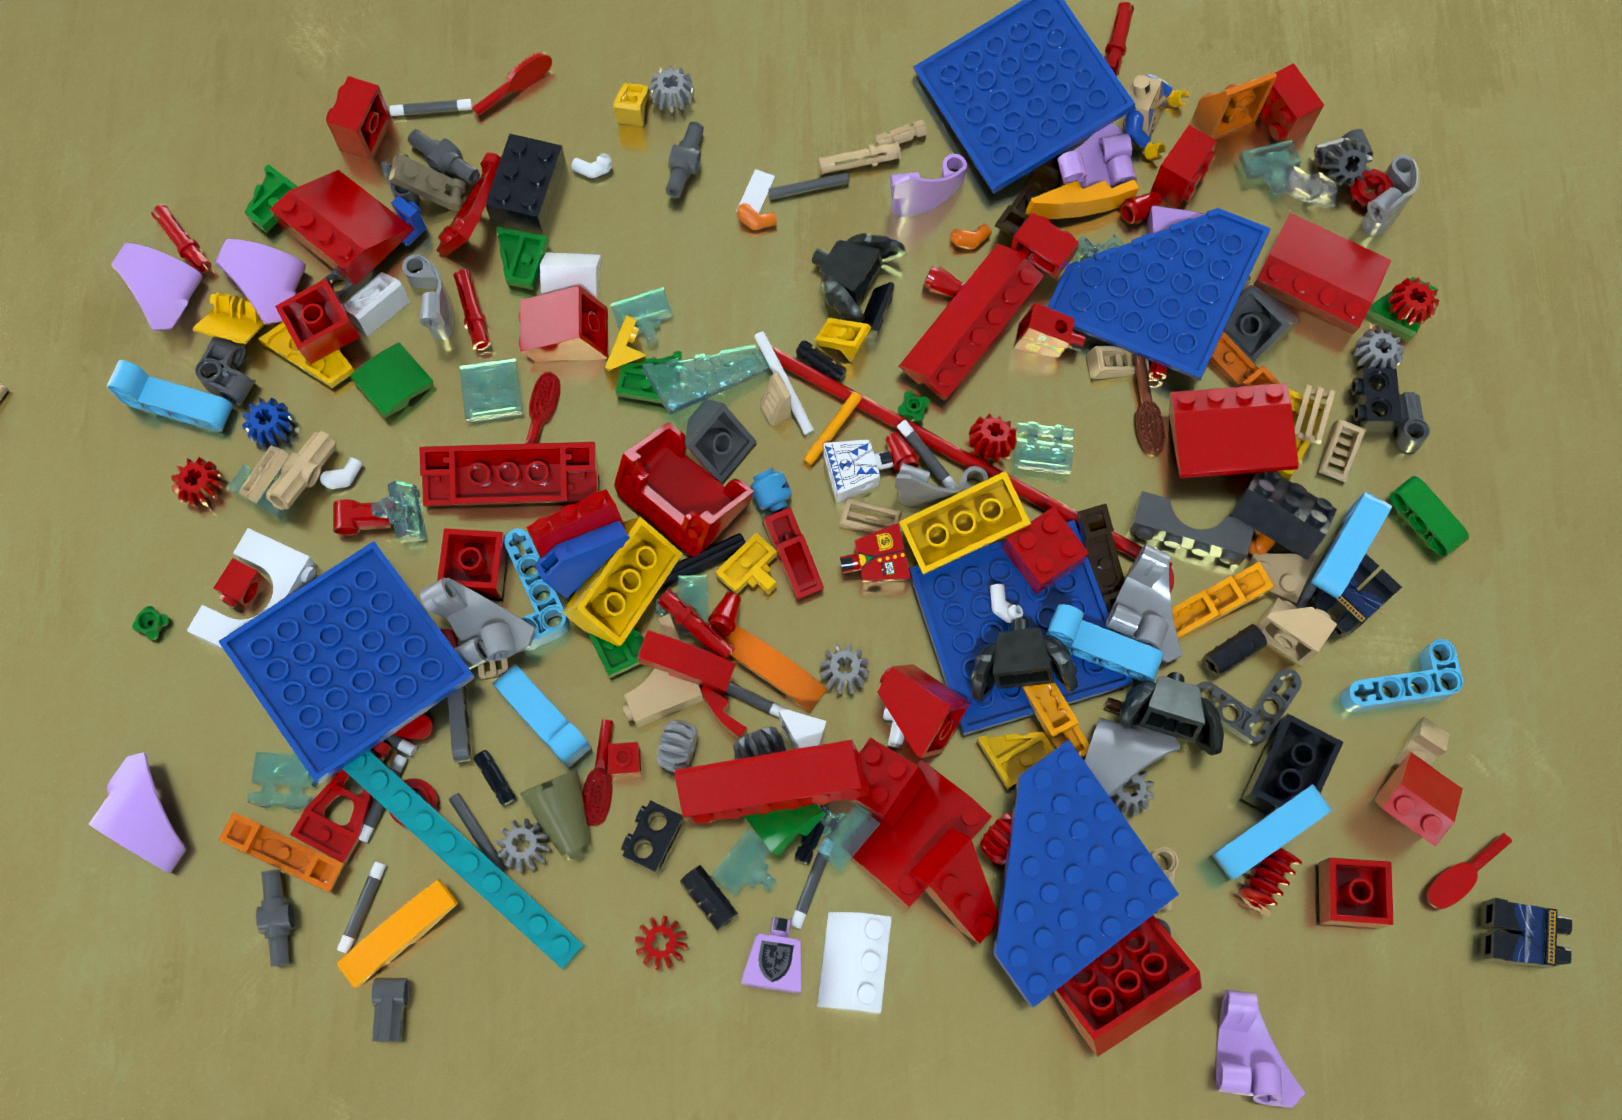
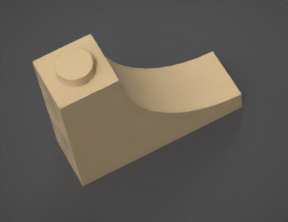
M670 614L658 618L662 634L680 640ZM654 668L643 683L624 694L627 703L623 704L622 708L628 722L634 720L638 728L704 700L698 684L669 676L668 672Z

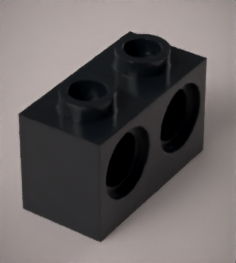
M1362 368L1351 384L1352 395L1356 396L1354 420L1358 422L1359 427L1369 432H1393L1402 422L1397 368ZM1369 384L1375 385L1378 390L1372 389ZM1372 410L1379 412L1381 417L1376 416Z
M650 800L647 807L642 806L635 819L638 825L633 835L627 834L621 850L624 851L622 856L626 861L658 876L685 819L683 815ZM655 816L666 818V825L661 830H654L650 827V822ZM643 843H648L653 848L651 855L647 858H640L636 855L638 846Z

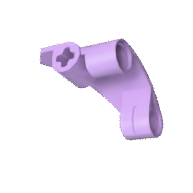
M1109 124L1094 133L1074 151L1066 152L1058 158L1059 168L1065 185L1078 181L1084 189L1106 180L1109 186L1113 188L1133 179L1135 182L1137 181L1131 159L1132 144L1130 136L1127 133H1123L1122 128L1113 124Z
M950 154L945 157L942 164L941 178L937 179L920 178L919 172L890 175L892 212L899 217L914 216L927 212L945 202L957 191L965 179L967 168L965 158L959 154ZM949 169H956V170H958V171H957V172H953V171H950Z
M226 239L215 260V264L224 270L242 290L265 325L282 322L275 306L296 294L295 290L306 269V265L302 260L286 252L263 244L237 239Z
M125 243L111 263L112 268L119 273L133 293L152 331L171 330L203 279L202 275L188 264L161 251L138 244Z
M143 752L128 756L108 784V797L88 824L116 843L171 874L187 849L174 831L158 798L152 781L147 754Z
M1225 990L1217 1038V1091L1253 1096V1100L1260 1104L1293 1108L1305 1095V1092L1293 1077L1275 1047L1259 1010L1257 995L1249 992Z

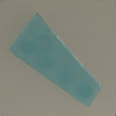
M755 344L721 350L720 354L706 356L704 353L694 355L692 359L679 361L677 358L666 360L665 364L653 365V363L643 364L642 367L643 373L669 415L768 372L769 369L768 363Z

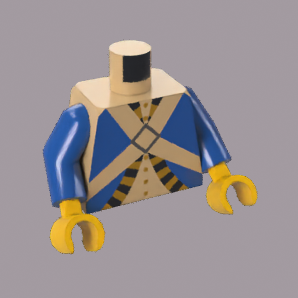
M1137 75L1128 92L1135 102L1136 109L1123 116V133L1129 134L1130 138L1140 148H1145L1146 159H1161L1162 156L1159 153L1165 152L1166 147L1162 142L1152 144L1150 137L1165 106L1166 98L1168 97V103L1171 107L1185 106L1181 98L1189 97V93L1186 90L1173 91V87L1155 75Z

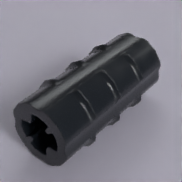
M1251 624L1242 631L1239 630L1233 637L1227 638L1219 646H1215L1213 650L1204 655L1203 659L1211 673L1216 677H1220L1264 648L1267 640L1261 630L1256 625Z
M701 865L695 867L680 880L688 896H691L697 904V908L701 909L707 920L711 922L717 931L724 928L738 916L739 913L732 906L730 900L725 897L721 892V888H718L711 879V876L708 875Z

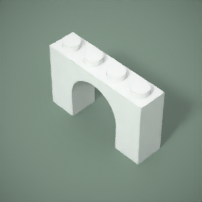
M247 528L233 552L241 562L270 575L272 579L273 595L270 603L261 613L311 582L316 574L317 564L309 556ZM202 605L187 631L195 638L224 651L218 641L256 616L243 620L232 619Z

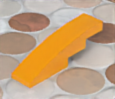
M1133 179L1111 188L1107 181L1104 180L1083 189L1078 181H1074L1031 198L1025 214L1030 216L1034 212L1048 219H1062L1107 212L1121 207L1127 198L1135 197L1139 186Z
M1261 562L1255 563L1234 576H1229L1209 589H1204L1174 606L1172 614L1178 640L1276 588Z
M1056 683L1022 687L1053 748L1056 749L1069 740L1085 761L1090 744L1079 728L1077 718Z
M440 879L436 880L380 924L339 960L336 965L353 988L360 987L382 966L388 965L410 944L416 943L451 911L458 902Z

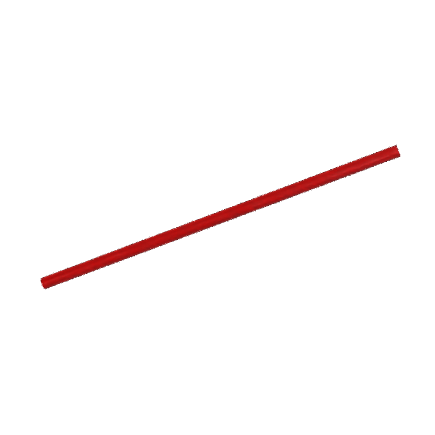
M772 346L782 367L845 402L853 391L858 393ZM858 393L862 399L856 408L899 430L897 426L906 420L926 446L967 468L976 466L984 469L988 479L1004 472ZM1008 474L1018 496L1046 511L1055 507L1066 522L1074 520L1077 528H1079L1076 510ZM1111 532L1116 549L1136 559L1142 546L1116 532Z

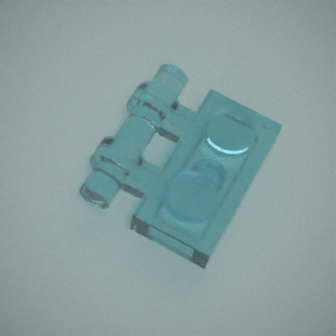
M1029 421V423L1018 422L1016 433L1027 435V439H1016L1013 469L1070 475L1074 445L1062 444L1063 439L1073 440L1074 429L1064 428L1060 424H1054V427L1038 425V422ZM1037 436L1052 438L1053 442L1038 441Z
M256 752L251 782L263 784L260 792L250 791L247 801L251 804H259L260 807L264 808L279 805L286 806L287 809L298 810L299 807H306L312 801V796L302 795L303 787L315 788L316 783L297 755ZM276 785L290 786V791L288 794L275 793Z

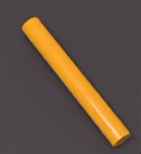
M852 392L804 456L803 460L807 464L813 465L823 451V444L831 441L862 399L858 393Z

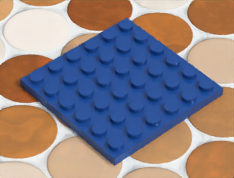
M1022 0L913 66L916 75L993 194L1136 109L1135 102L1065 0Z
M1075 521L1066 522L1083 544ZM1005 540L984 546L924 575L919 565L909 568L911 581L946 686L971 702L959 723L963 736L1035 714L1022 687L997 689L995 683L991 694L982 703L972 698V684L970 680L975 669L974 665L978 654L986 645L997 642L1000 632L1012 631V623L1005 622L992 611L991 585L1003 584L1005 586L1006 601L1012 605H1019L1023 609L1022 618L1029 621L1030 628H1040L1042 636L1046 635L1052 616L1059 604L1073 606L1084 613L1082 620L1115 632L1105 627L1109 614L1088 556L1084 564L1037 595L1002 549ZM1071 655V659L1078 669L1076 674L1078 687L1070 693L1052 669L1054 681L1068 704L1125 688L1134 683L1133 679Z
M375 541L218 641L317 785L474 679L472 672Z

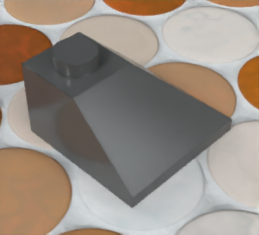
M1250 285L1239 297L1224 332L1255 363L1276 346L1300 320L1281 301L1254 285Z
M705 399L688 419L685 446L708 472L722 484L757 441L724 403Z

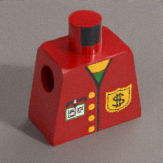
M1034 303L1018 325L1013 348L1056 358L1066 348L1081 351L1085 342V335L1072 332L1075 322L1073 317Z
M899 523L854 540L856 553L840 557L843 574L860 570L863 582L907 581L911 578Z

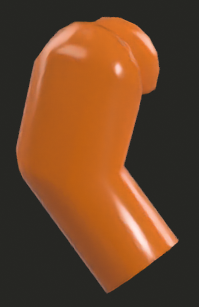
M747 203L739 205L737 209L739 220L752 230L777 225L774 212L760 215Z
M983 223L974 232L963 229L953 230L950 240L960 248L972 250L988 238L992 231L989 226Z
M1260 532L1256 540H1251L1249 554H1266L1273 547L1275 541Z

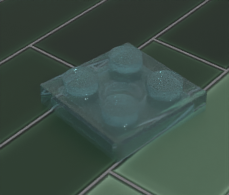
M516 358L459 366L464 414L467 422L523 414Z

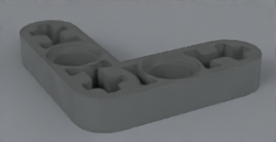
M1292 669L1280 670L1272 678L1253 709H1250L1211 682L1203 681L1196 686L1201 692L1208 690L1210 692L1208 697L1215 703L1219 698L1223 700L1217 707L1223 727L1251 745H1258L1270 736L1300 690L1302 681L1296 671ZM1286 677L1290 678V685L1292 687L1287 688L1282 695L1276 693L1283 685L1282 680ZM1272 699L1278 704L1279 710L1277 714H1269L1265 711L1263 706L1265 700ZM1224 706H1233L1237 710L1238 717L1236 720L1229 721L1223 716L1222 710ZM1261 718L1266 720L1259 728V732L1262 735L1252 736V729L1249 726L1253 727Z

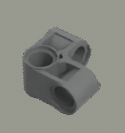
M213 337L207 350L195 368V374L206 390L236 405L243 404L256 382L255 379L252 380L245 374L236 371L244 360L246 348L232 340L220 337ZM217 372L214 377L207 379L209 374Z

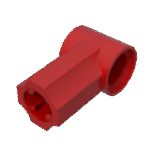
M343 499L333 503V532L336 534L355 535L360 530L392 528L393 512L390 502L359 503L355 500Z

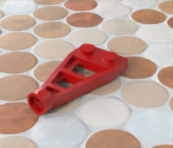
M491 152L485 154L480 163L482 167L481 176L450 226H446L440 233L438 240L441 242L436 251L444 257L467 242L472 235L487 204V197L501 159L499 155Z
M382 741L370 749V751L377 753V757L384 762L392 747ZM341 769L305 807L290 835L346 864L359 842L373 796L365 789L359 795L346 790L344 784L350 775ZM339 796L350 798L354 804L351 819L348 824L343 826L336 824L325 816V809Z

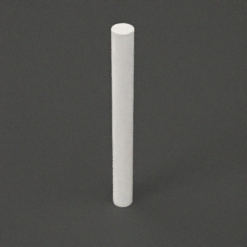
M765 332L757 333L754 337L772 373H778L791 394V410L804 435L811 434L815 430Z

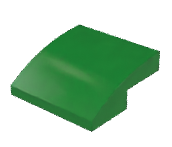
M400 342L372 357L352 373L350 377L384 418L407 407L409 399L431 389L433 386V380Z
M819 804L798 807L797 809H783L771 811L767 814H753L744 817L769 850L779 856L798 833L807 836L826 813Z

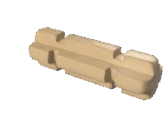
M920 119L912 122L911 126L906 124L889 130V134L883 132L876 135L875 142L877 146L895 142L901 144L914 139L913 136L918 138L926 135L927 127L925 122Z

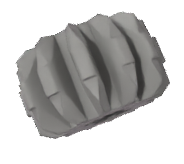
M671 65L667 71L660 67L659 74H652L651 83L648 86L651 101L654 105L658 104L661 111L667 107L671 113H673L676 107L683 111L684 104H691L694 93V85L692 84L690 74H684L682 67L676 71Z
M1381 326L1376 328L1374 332L1370 329L1366 331L1363 337L1359 338L1356 342L1357 349L1354 352V357L1360 358L1358 366L1365 365L1367 368H1396V366H1399L1403 361L1402 354L1405 349L1404 346L1399 345L1401 337H1392V329L1384 333Z
M850 643L847 644L846 651H842L839 644L835 645L836 654L827 650L825 652L827 660L820 661V667L824 669L820 673L821 679H829L826 685L828 689L838 685V694H842L843 687H847L850 694L854 693V684L862 688L865 684L862 678L869 677L870 673L869 670L864 668L869 665L868 658L859 659L863 651L858 649L852 653V644ZM842 664L843 667H845V664L849 665L850 673L847 674L846 671L844 674L840 673V665Z
M671 720L665 726L657 751V763L660 767L675 772L677 769L690 766L698 740V731L694 725L682 720Z
M1144 770L1139 775L1133 776L1110 797L1116 806H1120V812L1123 816L1126 815L1128 809L1133 816L1139 814V808L1142 810L1149 808L1146 800H1152L1155 794L1146 790L1154 786L1153 781H1144L1148 774L1147 771ZM1125 786L1133 788L1134 793L1131 795L1129 792L1124 793L1122 788Z
M525 818L520 828L518 822L513 820L511 821L513 828L511 832L507 828L501 830L507 838L498 839L496 844L506 848L500 850L497 854L500 858L508 857L505 861V866L508 868L516 863V870L522 872L526 863L530 870H534L535 864L533 860L535 858L541 863L545 861V858L539 852L550 850L549 845L541 843L548 836L545 832L539 833L541 830L539 823H535L530 828V820ZM525 838L530 846L528 849L524 847L525 851L521 852L517 847V843H522L521 839Z

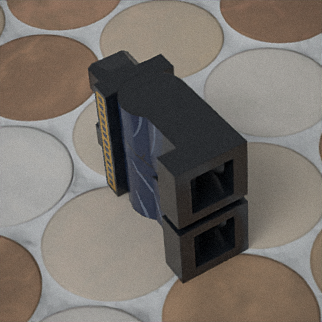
M1367 554L1363 557L1349 584L1338 599L1320 589L1314 595L1315 599L1309 606L1325 612L1329 611L1337 618L1334 621L1337 625L1333 632L1338 637H1342L1350 631L1353 633L1402 588L1387 572L1381 569L1358 590L1357 588L1379 567Z
M1500 898L1484 901L1483 929L1491 931L1483 933L1482 961L1538 968L1570 964L1572 951L1570 947L1557 945V935H1571L1572 918L1557 914L1558 909L1513 903Z

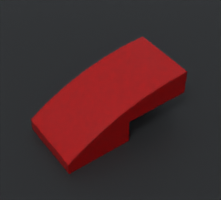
M703 686L701 689L703 699L718 724L737 741L748 734L747 728L726 714L730 709L729 701L712 689Z

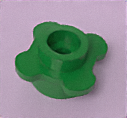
M906 391L903 395L904 401L898 407V413L909 420L920 422L924 419L925 408L929 407L930 400L926 396L920 397L915 395L913 391ZM915 404L917 407L912 408L911 405Z
M147 606L138 613L132 627L134 631L146 634L149 640H156L162 627L168 625L169 617L166 614L157 613L154 607ZM149 621H153L151 626L148 625Z

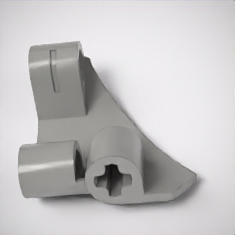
M1396 156L1385 171V174L1391 179L1393 187L1368 203V212L1361 222L1362 229L1366 234L1379 236L1395 222L1416 192L1420 181L1417 163L1410 156Z
M420 254L410 255L406 257L402 264L403 272L409 284L415 288L437 289L436 292H426L422 295L419 323L427 327L435 339H447L453 334L455 318L453 306L441 275L434 264ZM421 268V271L418 273H412L415 269Z
M902 463L899 474L896 477L895 488L898 489L897 498L901 504L924 510L973 487L967 482L968 479L975 478L981 483L988 480V475L980 467H969L963 473L958 489H947L928 483L931 472Z
M1145 544L1117 595L1105 627L1125 637L1160 650L1164 654L1162 662L1168 663L1183 655L1174 625L1170 599L1169 563L1171 555Z
M443 578L420 591V599L424 607L433 614L446 617L460 643L454 649L469 670L488 661L506 659L531 647L536 631L534 626L468 587L450 578Z
M1099 717L1084 762L1109 797H1111L1122 785L1156 760L1180 750L1181 745L1175 737L1140 727L1139 724L1124 729L1120 723Z

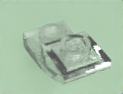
M1296 166L1285 169V194L1308 204L1327 208L1336 207V182L1320 172L1310 176Z

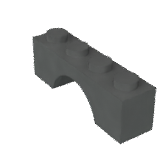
M1142 491L1135 505L1129 532L1135 533L1138 538L1144 540L1156 539L1163 541L1168 547L1187 548L1196 555H1211L1220 558L1226 564L1234 565L1237 563L1241 564L1248 556L1254 528L1237 518L1227 515L1219 525L1213 528L1194 529L1185 525L1177 518L1172 509L1171 499Z

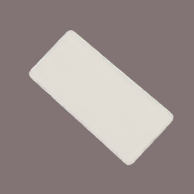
M755 170L739 205L747 203L759 213L775 176Z

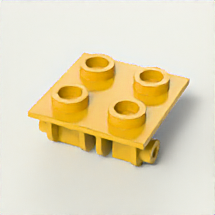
M217 292L216 294L212 293L210 296V304H213L214 308L192 329L207 336L220 337L232 340L235 343L247 344L265 324L248 299L243 297L240 299L235 295L232 297V295Z

